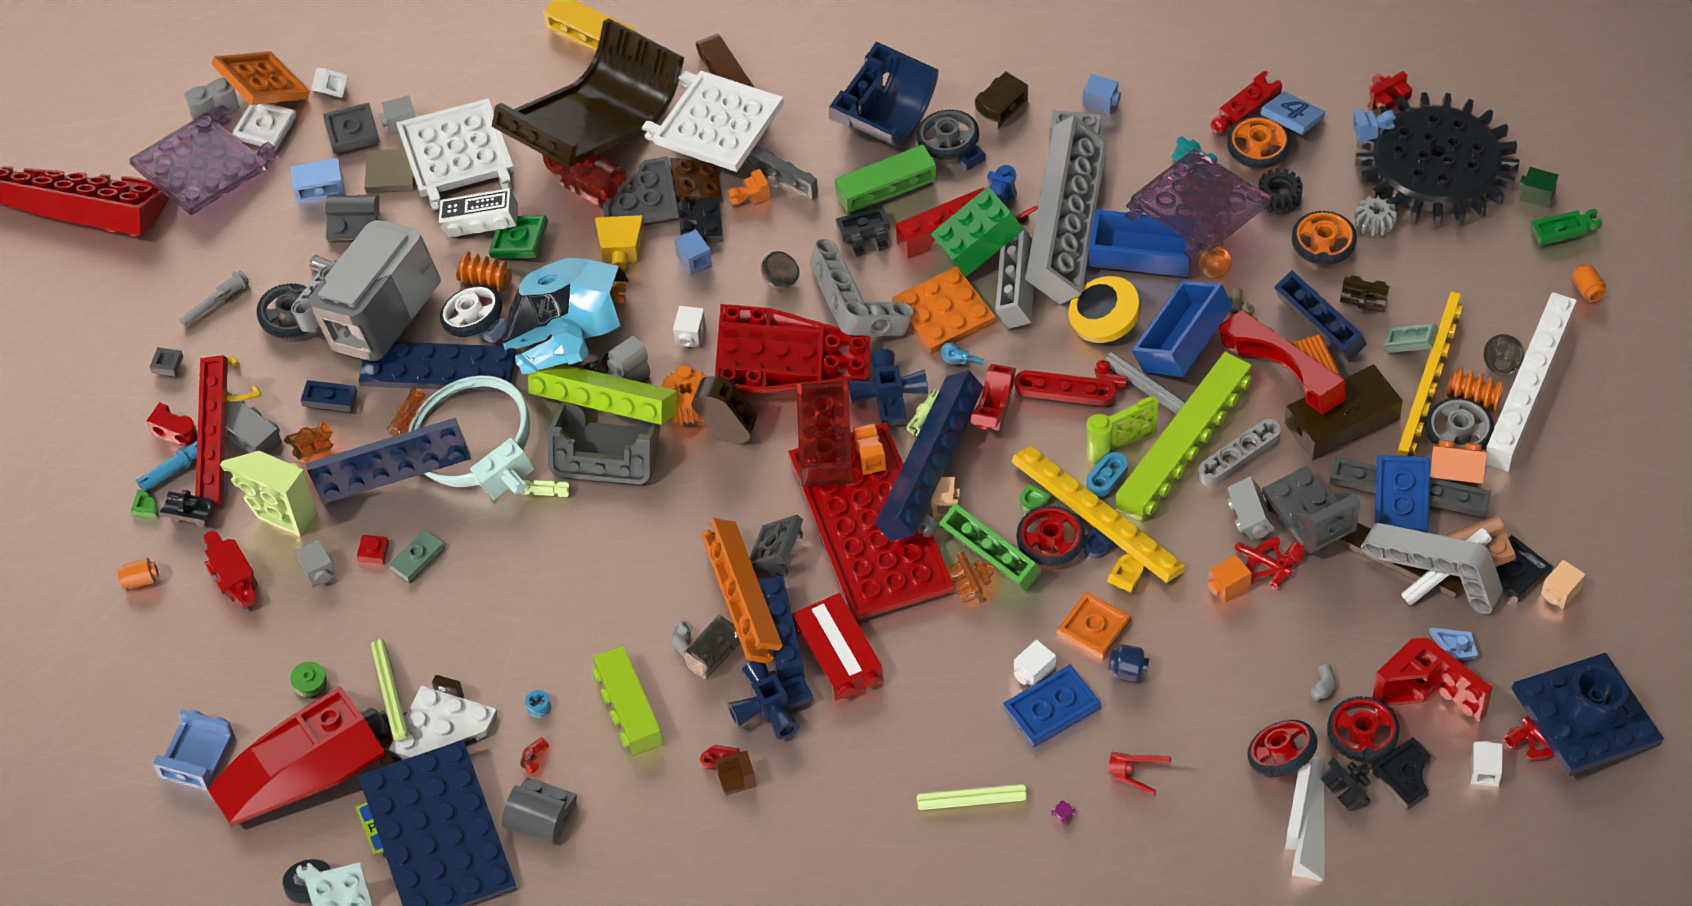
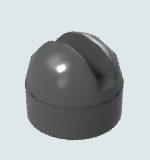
M924 514L917 531L919 534L923 533L924 537H929L938 530L940 525L934 518Z

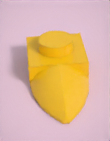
M1127 553L1117 561L1108 576L1107 582L1131 593L1141 577L1144 565Z

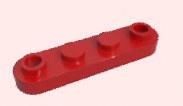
M1031 370L1019 372L1014 379L1015 391L1024 397L1097 406H1108L1116 399L1115 385L1105 379Z

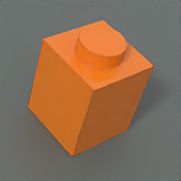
M1236 554L1209 569L1208 587L1223 602L1250 587L1251 572Z

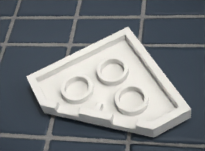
M421 686L404 719L408 736L400 741L393 740L389 752L392 757L404 760L463 739L464 742L473 738L476 740L487 736L497 716V710Z

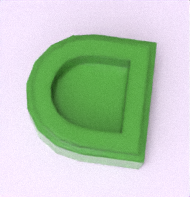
M1028 484L1020 495V507L1025 513L1037 507L1047 506L1051 501V495L1031 484Z

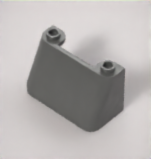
M561 402L547 431L549 470L555 476L562 478L643 484L647 482L651 475L661 425L636 419V427L586 422V412L583 407Z

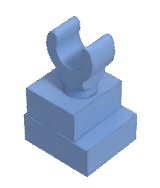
M1354 110L1352 127L1358 142L1361 143L1378 138V127L1384 129L1394 128L1393 120L1396 117L1392 110L1385 111L1376 118L1373 111Z

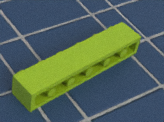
M565 364L528 373V393L660 425L677 414V390Z

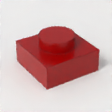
M362 535L356 556L358 562L384 564L389 545L388 537Z

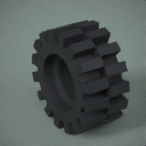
M1276 168L1274 173L1272 169L1268 170L1267 174L1264 173L1258 181V203H1261L1263 209L1268 207L1267 212L1269 213L1275 210L1276 215H1280V211L1288 214L1289 209L1291 212L1295 211V208L1299 207L1302 198L1303 183L1299 176L1295 177L1296 173L1293 171L1288 174V169L1285 168L1284 172H1280V168ZM1275 188H1282L1287 190L1289 193L1284 195H1278L1273 193L1271 190Z

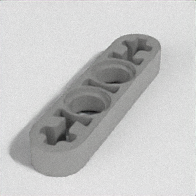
M1265 419L1204 460L1198 470L1200 482L1207 486H1214L1275 445L1281 435L1280 424L1275 420ZM1245 442H1253L1257 447L1248 450L1242 445ZM1232 455L1236 457L1237 461L1226 463L1223 457ZM1215 470V475L1212 473L1205 474L1206 471L1213 472Z

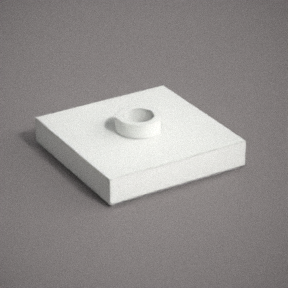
M269 103L249 104L232 133L233 139L277 150L297 116L296 111Z

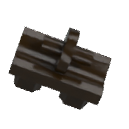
M1351 275L1350 278L1344 277L1340 302L1358 305V310L1361 311L1364 310V307L1385 311L1390 286H1387L1386 282L1378 280L1375 282L1363 281L1361 277Z

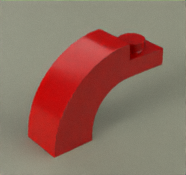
M997 364L989 366L986 371L981 399L971 416V424L985 430L993 429L999 431L1001 429L1013 390L1016 368Z

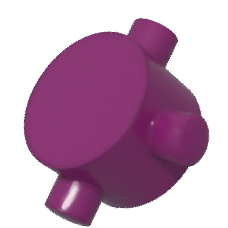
M1060 801L1055 810H1051V814L1062 824H1067L1072 814H1076V809H1072L1071 805L1065 801Z

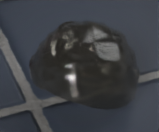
M781 251L771 252L764 257L761 263L762 278L772 288L787 289L799 278V267L796 261L787 253Z
M1498 334L1491 337L1483 350L1486 366L1492 372L1502 376L1516 373L1520 369L1525 356L1521 342L1509 334Z

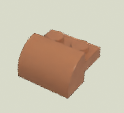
M1498 515L1447 534V537L1466 541L1479 529L1484 528L1492 538L1485 547L1490 551L1495 567L1516 559L1514 550L1505 533L1504 525Z

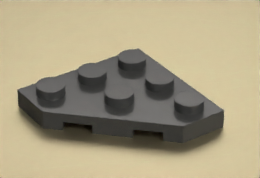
M668 156L644 160L638 166L639 170L632 177L629 176L617 188L618 192L611 199L608 198L602 204L604 217L642 215L643 223L679 218Z

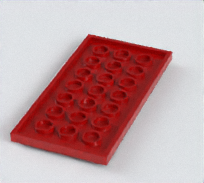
M886 422L875 425L885 453L886 470L863 475L860 454L856 451L853 432L788 451L789 459L842 595L856 621L954 592V584L933 535L924 537L923 533L919 534L916 530L914 536L890 542L875 525L904 465Z

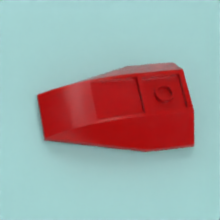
M720 304L715 376L730 380L739 391L770 393L849 385L848 380L868 381L870 336L848 335L838 327L772 308Z
M338 686L295 712L260 737L232 761L207 790L229 824L234 826L338 785L385 756L386 753L359 710L343 688Z

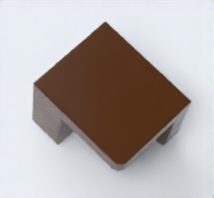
M747 750L715 760L717 774L725 795L756 787L755 773Z

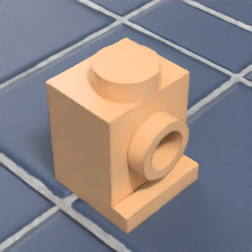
M941 477L932 496V517H944L954 503L959 504L960 488H955V477Z

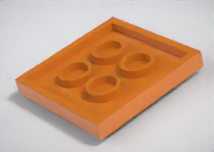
M271 51L214 56L212 65L251 105L308 99L310 90Z
M957 266L892 297V302H903L913 308L914 313L909 326L930 354L941 350L945 343H955L995 323V315Z

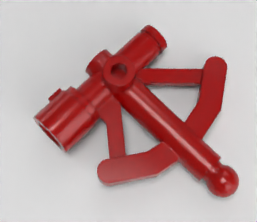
M1278 537L1260 543L1255 549L1248 545L1245 546L1241 542L1236 543L1234 547L1236 552L1248 557L1246 567L1251 572L1250 584H1253L1255 579L1273 575L1269 585L1274 589H1278L1285 577L1289 578L1294 570L1292 566L1302 560L1305 548L1299 543L1293 542L1285 555H1282L1278 548L1280 545ZM1273 548L1277 560L1264 554V552ZM1256 562L1270 568V570L1254 573Z
M1529 716L1521 721L1520 727L1510 728L1503 736L1505 744L1511 749L1516 748L1525 739L1528 740L1529 750L1525 755L1527 760L1547 759L1554 755ZM1534 737L1545 747V749H1535Z

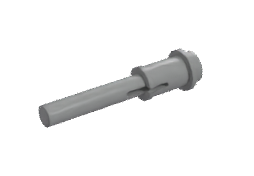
M242 271L232 273L233 276L216 287L217 291L180 317V323L185 327L222 299L227 300L241 288H247L249 280Z

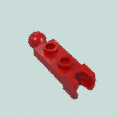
M1262 71L1253 78L1251 84L1219 108V115L1213 117L1210 122L1212 131L1217 134L1225 133L1229 128V123L1234 125L1241 119L1252 116L1264 105L1281 94V81L1276 80L1273 83H1267L1266 77L1268 72Z

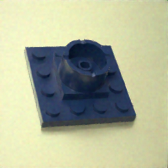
M1606 652L1516 681L1511 687L1568 776L1661 745L1664 739Z

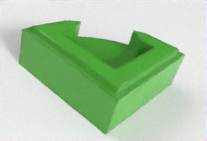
M137 490L131 513L132 516L157 519L158 507L154 499L147 492Z

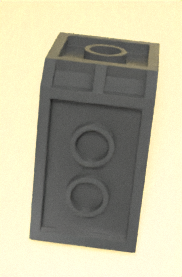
M1308 466L1262 488L1264 497L1307 552L1313 553L1357 530L1360 500L1354 493L1336 492L1329 495Z

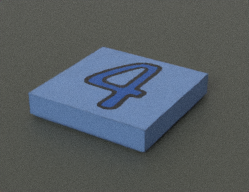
M1284 91L1264 105L1260 114L1299 134H1303L1323 120L1326 111Z

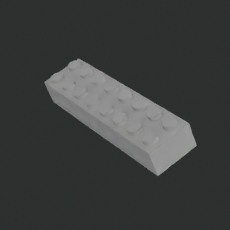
M1074 115L1056 124L1052 129L1025 280L1060 305L1082 294L1095 209L1097 207L1108 142Z

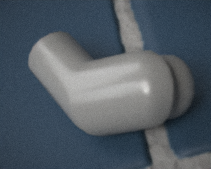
M681 621L674 629L671 643L686 661H689L696 655V651L689 645L692 626L687 621Z

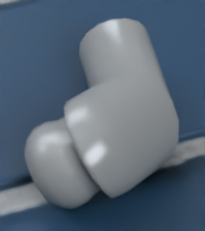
M1323 664L1318 667L1320 681L1310 689V694L1316 701H1319L1321 698L1326 699L1336 688L1330 664Z

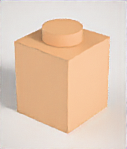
M1562 560L1545 579L1541 595L1549 603L1564 609L1582 589L1586 574L1565 560Z

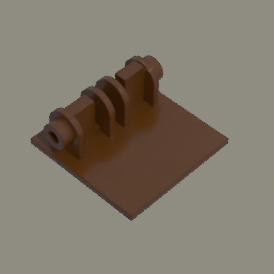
M670 158L671 174L674 178L673 184L677 193V203H690L692 198H719L720 202L723 201L714 164Z

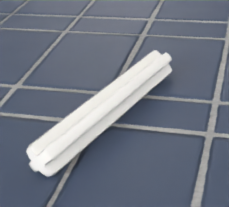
M1481 528L1466 541L1485 546L1492 538L1484 528ZM1429 570L1405 589L1401 595L1409 605H1413L1450 574Z

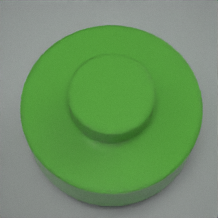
M309 661L303 662L293 669L290 681L298 695L312 697L323 691L327 684V677L320 664Z

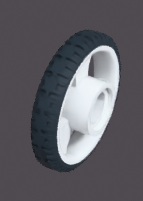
M476 285L467 287L451 296L445 302L440 312V322L444 330L455 337H468L487 330L499 318L503 308L501 297L495 289L488 286ZM478 297L490 298L492 304L482 306ZM456 309L459 315L450 319L453 311Z

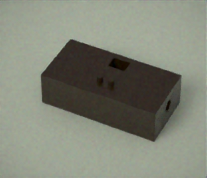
M1374 364L1344 378L1346 400L1324 415L1306 404L1305 397L1286 406L1284 424L1312 461L1400 419L1403 400Z

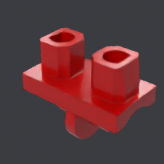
M1401 71L1393 77L1389 75L1384 77L1381 74L1373 76V85L1369 87L1371 101L1368 103V107L1373 111L1376 108L1380 109L1384 105L1389 110H1392L1395 106L1394 97L1404 96L1406 100L1410 99L1413 89L1407 83L1408 75Z

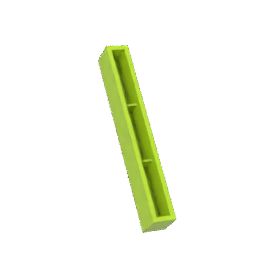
M1227 352L1223 353L1118 490L1115 502L1117 510L1140 522H1143L1147 515L1151 516L1155 512L1160 498L1168 495L1175 478L1179 479L1183 475L1188 461H1193L1196 458L1200 445L1203 442H1208L1213 428L1216 424L1220 425L1223 422L1228 408H1233L1239 399L1241 391L1249 388L1253 379L1251 376V364Z

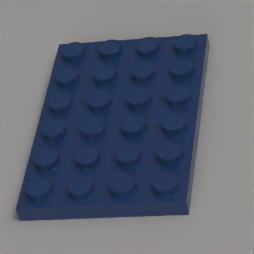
M464 739L358 775L402 906H471L517 889Z

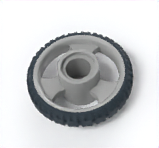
M1459 397L1448 398L1437 403L1429 411L1426 419V433L1432 444H1439V440H1449L1455 442L1454 446L1465 447L1463 444L1470 441L1471 435H1475L1480 439L1474 443L1480 444L1481 449H1485L1494 431V422L1488 410L1479 403H1475L1476 401L1467 400V398L1459 399ZM1472 413L1478 416L1482 423H1474ZM1440 414L1448 417L1446 431L1442 434H1438L1435 428V421Z

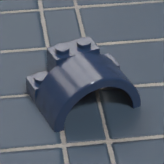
M876 41L865 56L864 65L845 91L841 90L830 104L829 119L848 128L852 126L895 147L901 146L911 137L921 122L933 96L939 70ZM889 73L888 79L884 86L883 74Z

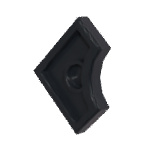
M1412 737L1391 751L1387 756L1372 764L1370 771L1407 810L1428 795L1429 790L1423 782L1422 772L1424 767L1431 761V755Z

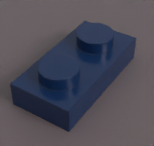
M307 380L300 401L304 407L351 412L357 395V388L355 385Z

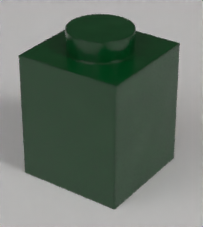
M1529 167L1527 175H1522L1518 189L1522 190L1520 200L1549 208L1556 190L1559 174Z

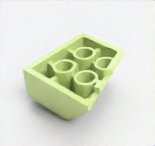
M261 451L221 462L220 466L223 470L232 473L231 481L234 486L241 488L246 493L243 498L257 518L301 536L317 514L304 470L295 463L289 464Z

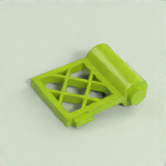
M1155 396L1138 401L1136 405L1109 417L1104 414H1095L1089 417L1086 424L1087 460L1097 465L1106 454L1157 432L1158 400Z

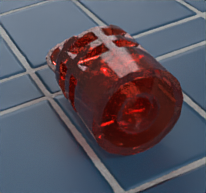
M542 154L547 169L553 174L562 175L559 182L564 189L603 209L602 204L608 198L611 199L618 192L617 188L626 180V171L623 167L599 154L569 168Z

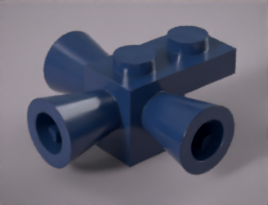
M889 349L877 350L870 356L874 367V381L848 380L851 403L854 405L876 397L881 423L886 422L888 426L907 424L903 393L928 394L925 369L901 377L899 365H895V353Z
M749 662L742 668L741 674L751 685L753 697L727 703L735 725L739 728L760 713L764 722L771 721L776 739L782 740L791 737L799 730L800 725L788 711L814 701L813 694L801 674L780 683L776 674L769 676L766 663Z

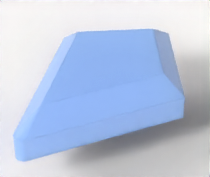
M1430 628L1429 633L1438 646L1456 660L1463 661L1478 658L1471 632Z

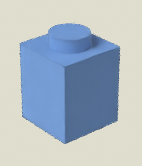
M1091 74L1083 90V107L1110 115L1113 107L1118 106L1120 102L1119 82Z
M696 229L674 240L676 255L690 275L712 265L710 248Z

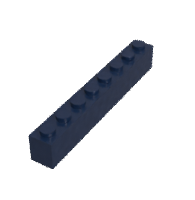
M970 370L946 376L875 522V525L890 542L914 536L984 387Z

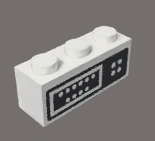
M510 188L440 200L439 225L447 238L517 226L518 202Z

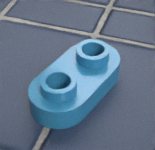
M1118 452L1106 454L1087 476V489L1097 497L1108 495L1127 473V458Z

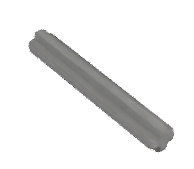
M1110 352L1104 360L1110 363V369L1119 375L1128 376L1129 382L1149 396H1155L1158 402L1177 414L1186 403L1114 352Z

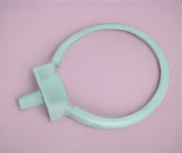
M494 376L467 377L444 386L422 404L415 414L408 432L420 429L428 414L441 401L461 390L487 386L500 389L509 394L517 403L520 411V427L514 440L510 437L469 468L471 470L469 474L447 476L431 471L424 473V475L441 484L453 487L480 485L493 501L508 489L515 495L525 493L524 489L527 487V484L522 479L534 470L524 453V447L530 433V416L524 397L513 384Z

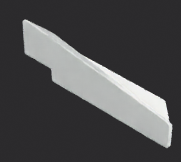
M1313 756L1298 771L1285 849L1296 850L1292 871L1293 876L1323 881L1325 879L1324 783L1321 778L1324 775V760L1321 757Z

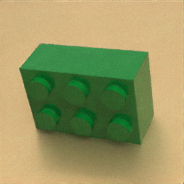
M987 187L934 230L931 235L967 277L1024 229L1011 211Z

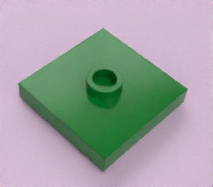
M517 216V226L497 229L488 252L490 257L536 258L549 222L547 216Z

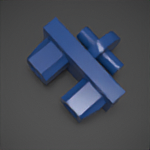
M1009 165L1000 166L995 173L989 171L987 176L990 189L1005 206H1007L1009 199L1015 200L1017 196L1014 184L1017 175L1015 169Z

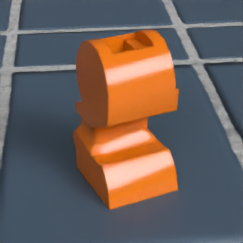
M870 423L853 427L856 451L860 454L863 475L886 470L885 453L875 424Z

